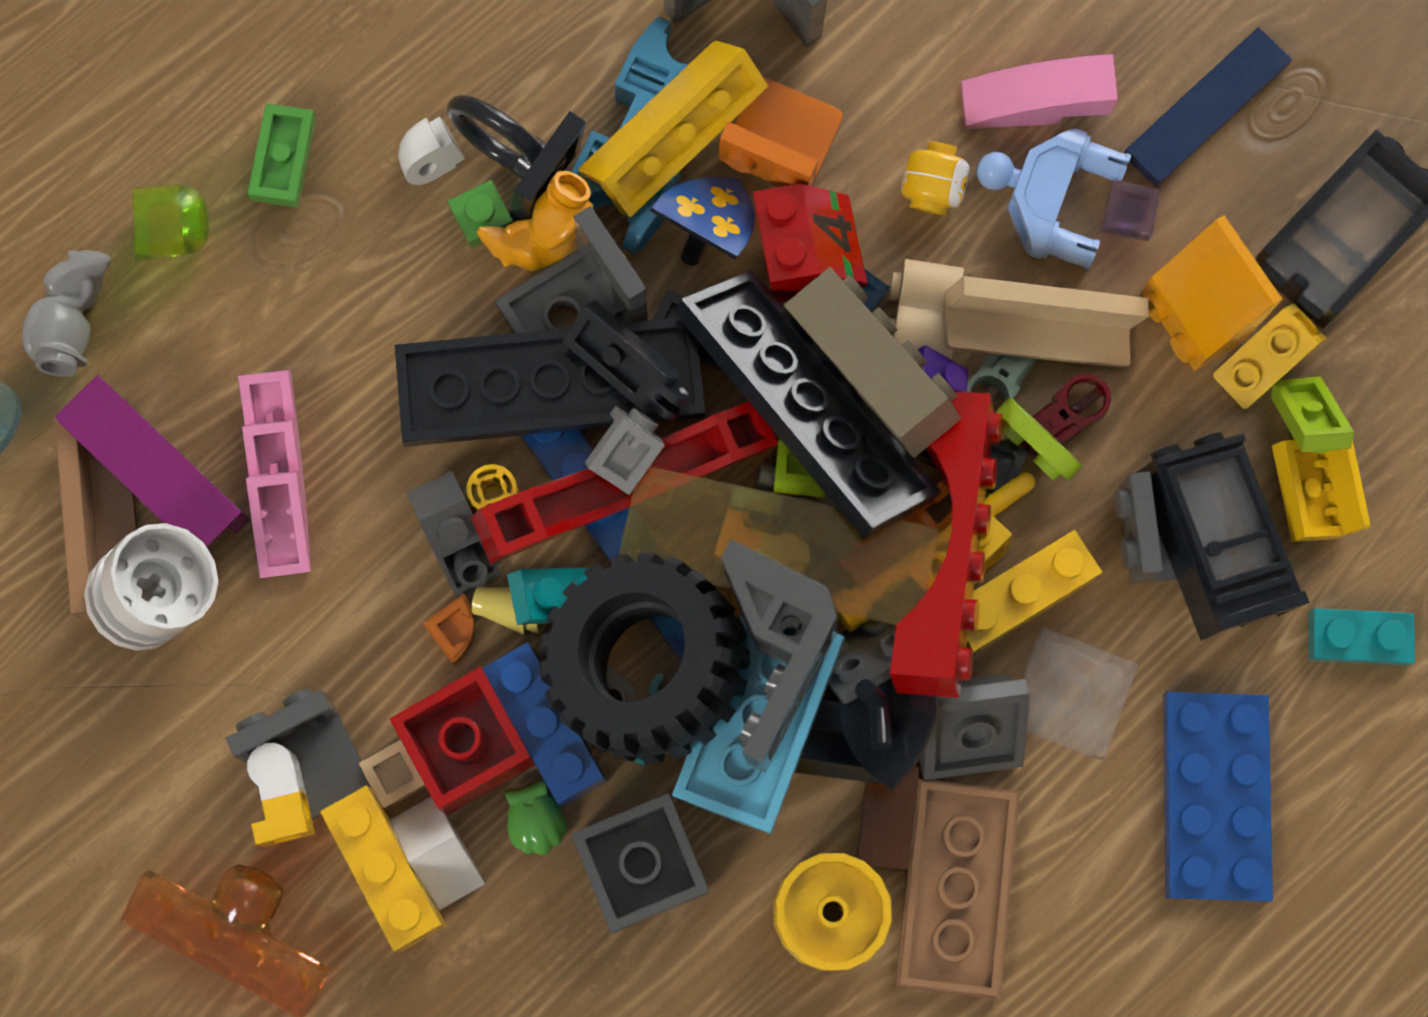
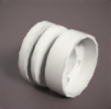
M167 523L145 525L125 536L99 560L89 573L84 591L87 614L97 631L117 646L135 651L158 648L201 619L214 602L219 582L215 560L205 544L188 530Z

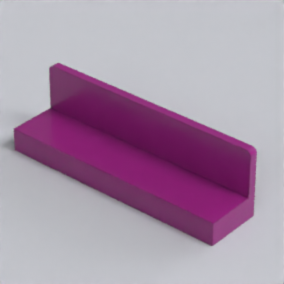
M99 375L90 381L56 415V420L163 523L188 530L201 540L207 549L228 527L237 534L250 521L237 506Z

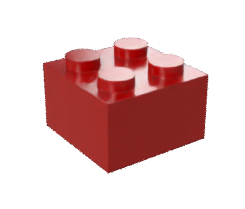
M482 667L475 669L389 718L437 809L447 815L536 765Z

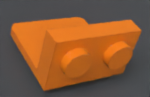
M763 77L768 87L738 115L735 124L727 122L720 137L719 160L725 162L736 171L755 175L770 182L775 187L799 183L813 186L842 124L843 114L840 109Z

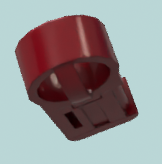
M1090 373L1079 374L1071 378L1062 389L1052 396L1051 400L1054 404L1050 402L1032 417L1064 446L1086 428L1101 421L1109 409L1111 391L1107 383L1099 376ZM1088 383L1096 387L1069 408L1067 397L1073 386ZM1103 395V406L1096 414L1084 417L1077 415ZM1025 440L1021 443L1022 447L1029 451L1028 454L1032 459L1039 454Z

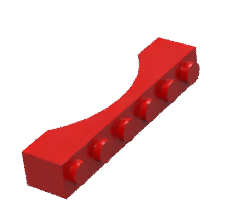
M955 392L958 397L951 403L962 419L927 447L929 459L943 477L952 498V532L946 557L933 584L918 604L896 625L890 676L896 693L960 698L962 680L970 681L973 650L966 648L968 631H976L978 627L979 601L972 599L974 583H982L984 579L985 553L978 550L980 535L988 536L990 531L991 506L984 503L986 489H994L996 484L997 461L995 458H990L992 443L1000 444L1003 424L1002 414L994 413L991 393Z
M748 401L662 438L661 440L665 446L630 495L588 468L484 506L471 519L490 564H494L759 456L778 444L774 432Z

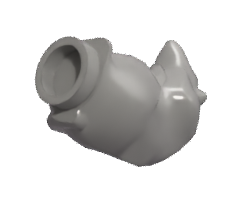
M69 250L67 252L68 259L57 263L45 274L43 280L46 292L43 298L32 305L22 328L24 350L36 363V368L41 372L53 376L67 377L75 375L78 367L87 366L88 361L83 355L90 342L91 328L82 312L94 306L102 287V277L110 265V256L105 253L93 250Z

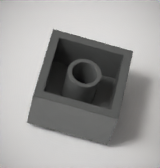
M669 793L571 834L611 934L709 894V889Z

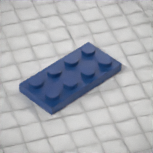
M1164 693L1165 899L1272 902L1269 695Z

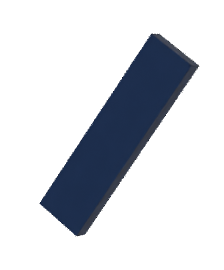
M1256 28L1128 146L1124 154H1131L1129 162L1156 188L1159 187L1286 69L1293 59L1261 28Z

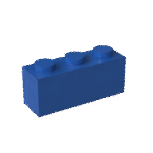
M526 643L482 669L557 804L565 807L607 783L608 780L583 737L570 730L560 720L561 714L551 708L545 696L546 690L550 686L540 680L539 664L541 661L534 649Z

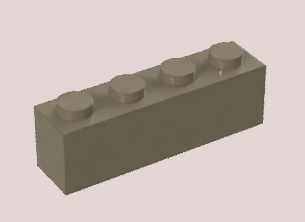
M828 267L784 306L912 457L915 458L962 419L951 403L958 396L939 373L930 378L923 371L922 367L927 364V361L909 340L905 341L902 345L897 342L892 335L898 329L879 307L872 313L863 304L869 297L850 275L845 280H842L831 267Z

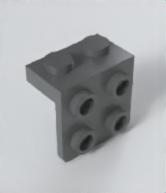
M1150 472L1130 473L1115 491L1116 515L1118 519H1122L1124 538L1121 541V558L1124 568L1129 569L1130 584L1177 580L1157 528ZM1212 477L1179 479V485L1203 547H1206L1207 543L1212 540L1219 542L1227 541L1219 482ZM1228 549L1223 550L1221 554L1215 557L1207 555L1215 577L1223 576L1230 570Z
M311 688L296 692L283 700L282 703L285 708L268 717L265 716L264 712L249 716L235 725L238 732L225 738L234 757L244 761L246 766L250 754L262 744L276 743L291 750L297 756L300 763L312 820L322 815L320 813L321 810L366 785L371 787L359 765L362 761L331 698L322 690L313 693Z

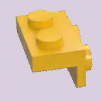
M1284 440L1272 445L1291 542L1339 539L1370 528V519L1353 442L1351 449L1330 450L1325 453H1302L1295 440Z

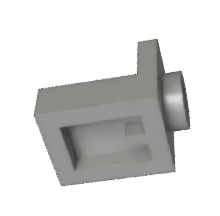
M615 406L610 413L614 422L585 461V464L590 470L630 495L665 444L655 432L658 424L636 408H633L628 414Z

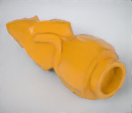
M558 171L548 184L547 190L535 202L531 219L518 220L506 227L482 226L478 228L477 235L490 253L498 258L504 267L516 265L528 271H536L553 265L578 249L573 216L589 206L593 209V204L589 202L590 188L587 182L579 175L570 171Z

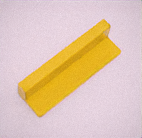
M713 41L583 163L578 171L583 177L599 183L619 212L631 218L725 128L727 122L731 123L768 87V84L745 49L720 41Z

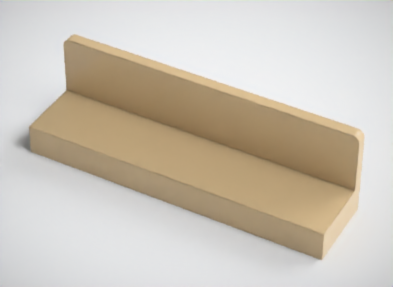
M963 276L945 291V346L952 350L1126 368L1131 362L1130 329L1149 317L1148 298Z

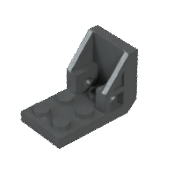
M730 539L721 556L726 579L757 651L780 662L774 668L765 686L764 692L767 693L765 699L768 700V703L762 715L753 711L739 737V741L742 742L741 747L744 748L742 753L746 763L766 773L837 635V614L827 586ZM790 627L797 628L794 636H787L783 632Z

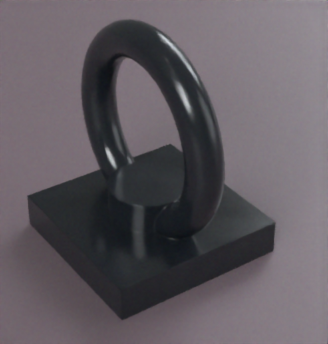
M458 95L453 97L447 106V113L452 124L465 139L487 157L513 171L512 173L521 179L513 192L510 217L516 221L531 219L535 202L547 190V186L553 176L558 171H565L579 152L586 121L569 111L546 143L537 136L534 138L513 118L481 99L467 95ZM474 119L484 123L485 125L489 126L490 128L498 132L509 142H511L522 154L510 149L509 147L499 142L488 132H486Z

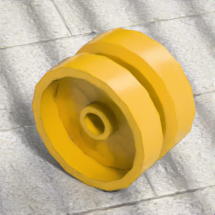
M844 853L818 854L796 865L780 883L773 902L774 928L782 946L798 962L823 971L849 970L868 961L884 944L892 922L891 898L881 876L865 861ZM830 902L839 904L837 911L842 916L837 922H829L824 918L822 911L825 904Z

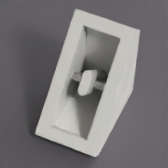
M431 797L390 819L408 863L439 910L444 909L485 885L481 874L449 816L437 809Z

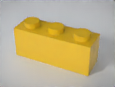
M1076 530L1071 531L973 591L972 599L979 601V620L977 630L968 631L966 648L973 650V655L1089 585L1103 573Z
M366 785L320 811L394 952H403L447 927L438 907L408 863L386 809L382 808L372 788Z

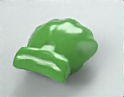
M544 779L524 787L504 791L509 804L507 819L508 835L515 848L521 849L525 854L530 855L535 852L546 856L553 846L561 844L562 838L567 831L566 818L560 806L549 794V788Z

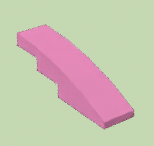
M291 370L238 376L245 426L242 427L249 475L246 478L259 577L266 578L311 572L305 486Z

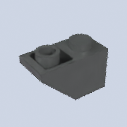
M452 471L406 492L418 521L456 598L463 593L467 594L475 590L479 585H486L502 577L497 564H490L472 522L471 517L473 514Z

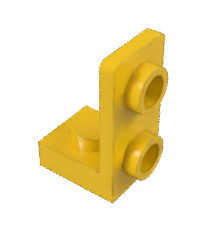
M1293 303L1284 307L1213 373V377L1243 409H1247L1305 356L1314 352L1328 338Z

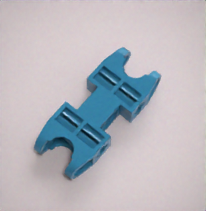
M657 17L651 22L633 45L614 84L616 102L629 107L620 129L688 65L676 61L667 51L666 45L672 30L671 21ZM591 131L572 172L587 182L591 191L589 202L593 204V210L600 206L615 205L599 183L583 177L578 171L579 167L610 139ZM681 170L631 218L627 217L630 226L623 242L624 250L635 255L638 254L662 225L664 219L650 212V208L661 195L673 186L681 183Z

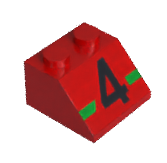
M803 183L753 192L754 219L768 289L780 303L789 301L828 267H831L842 280H845L850 275L861 288L867 287L868 283L849 195Z

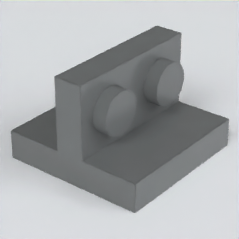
M1009 674L972 678L970 681L962 680L960 698L938 697L937 714L932 733L919 759V767L923 779L932 780L1024 767L1030 691L1025 679L1011 681Z

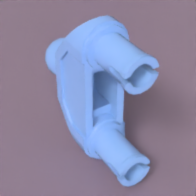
M1071 129L1030 149L1021 170L1015 168L1010 157L1004 153L991 152L980 159L977 164L976 173L981 185L989 190H999L1006 186L1014 188L1007 209L1020 242L1029 256L1037 259H1046L1050 255L1089 270L1100 241L1060 228V222L1056 221L1073 172L1077 173L1081 169L1120 184L1131 154H1124L1091 142V136L1087 135V132L1080 129Z

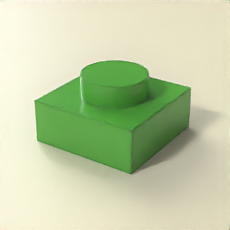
M491 180L448 200L449 208L470 248L482 243L477 235L479 227H506L513 223Z

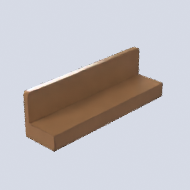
M55 415L70 614L85 622L91 621L87 614L84 598L88 575L104 555L113 549L125 536L137 530L134 494L56 420Z

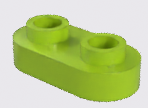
M1009 397L996 411L1002 414V432L1017 446L1025 440L1039 453L1033 459L1034 463L1053 481L1060 475L1069 481L1083 467L1061 443L1012 397Z

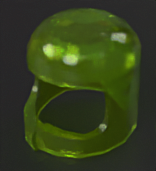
M187 185L133 188V246L135 261L165 256L190 255L198 252L206 244L210 230L209 213L205 199L199 191Z

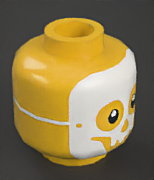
M929 141L927 150L918 149L909 154L901 186L902 195L910 200L909 208L947 216L948 209L958 208L962 204L970 166L963 158L956 156V146Z

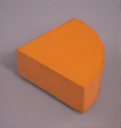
M463 593L423 623L454 666L469 650L475 633V618L472 614V607Z

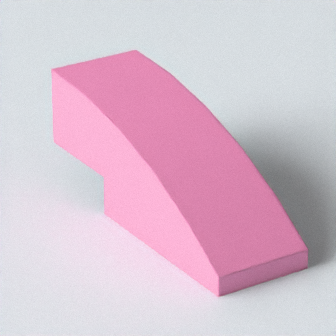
M1113 54L1044 61L963 80L961 82L964 128L981 129L1060 124L1062 117L1110 115L1118 100Z

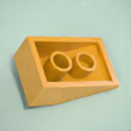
M1225 215L1211 223L1155 273L1141 291L1143 297L1148 298L1149 316L1153 321L1162 323L1171 336L1170 344L1175 355L1183 363L1188 362L1194 372L1241 345L1282 301V297Z

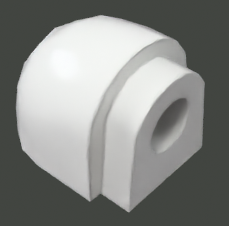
M440 116L431 122L424 118L415 124L404 135L398 152L402 172L407 182L412 185H422L434 181L456 168V164L465 159Z

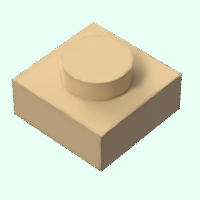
M401 740L359 763L383 809L387 810L425 788Z

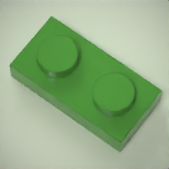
M265 104L247 192L251 201L299 208L317 118L314 110Z

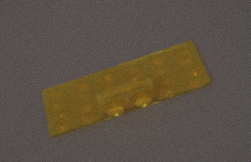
M649 467L633 490L619 555L628 554L637 562L638 555L641 552L657 553L664 561L669 557L684 561L693 571L698 570L714 586L728 591V601L736 602L726 579L721 556L730 539H733L827 586L836 612L897 625L927 592L939 530L935 527L899 520L872 536L863 539L836 506Z

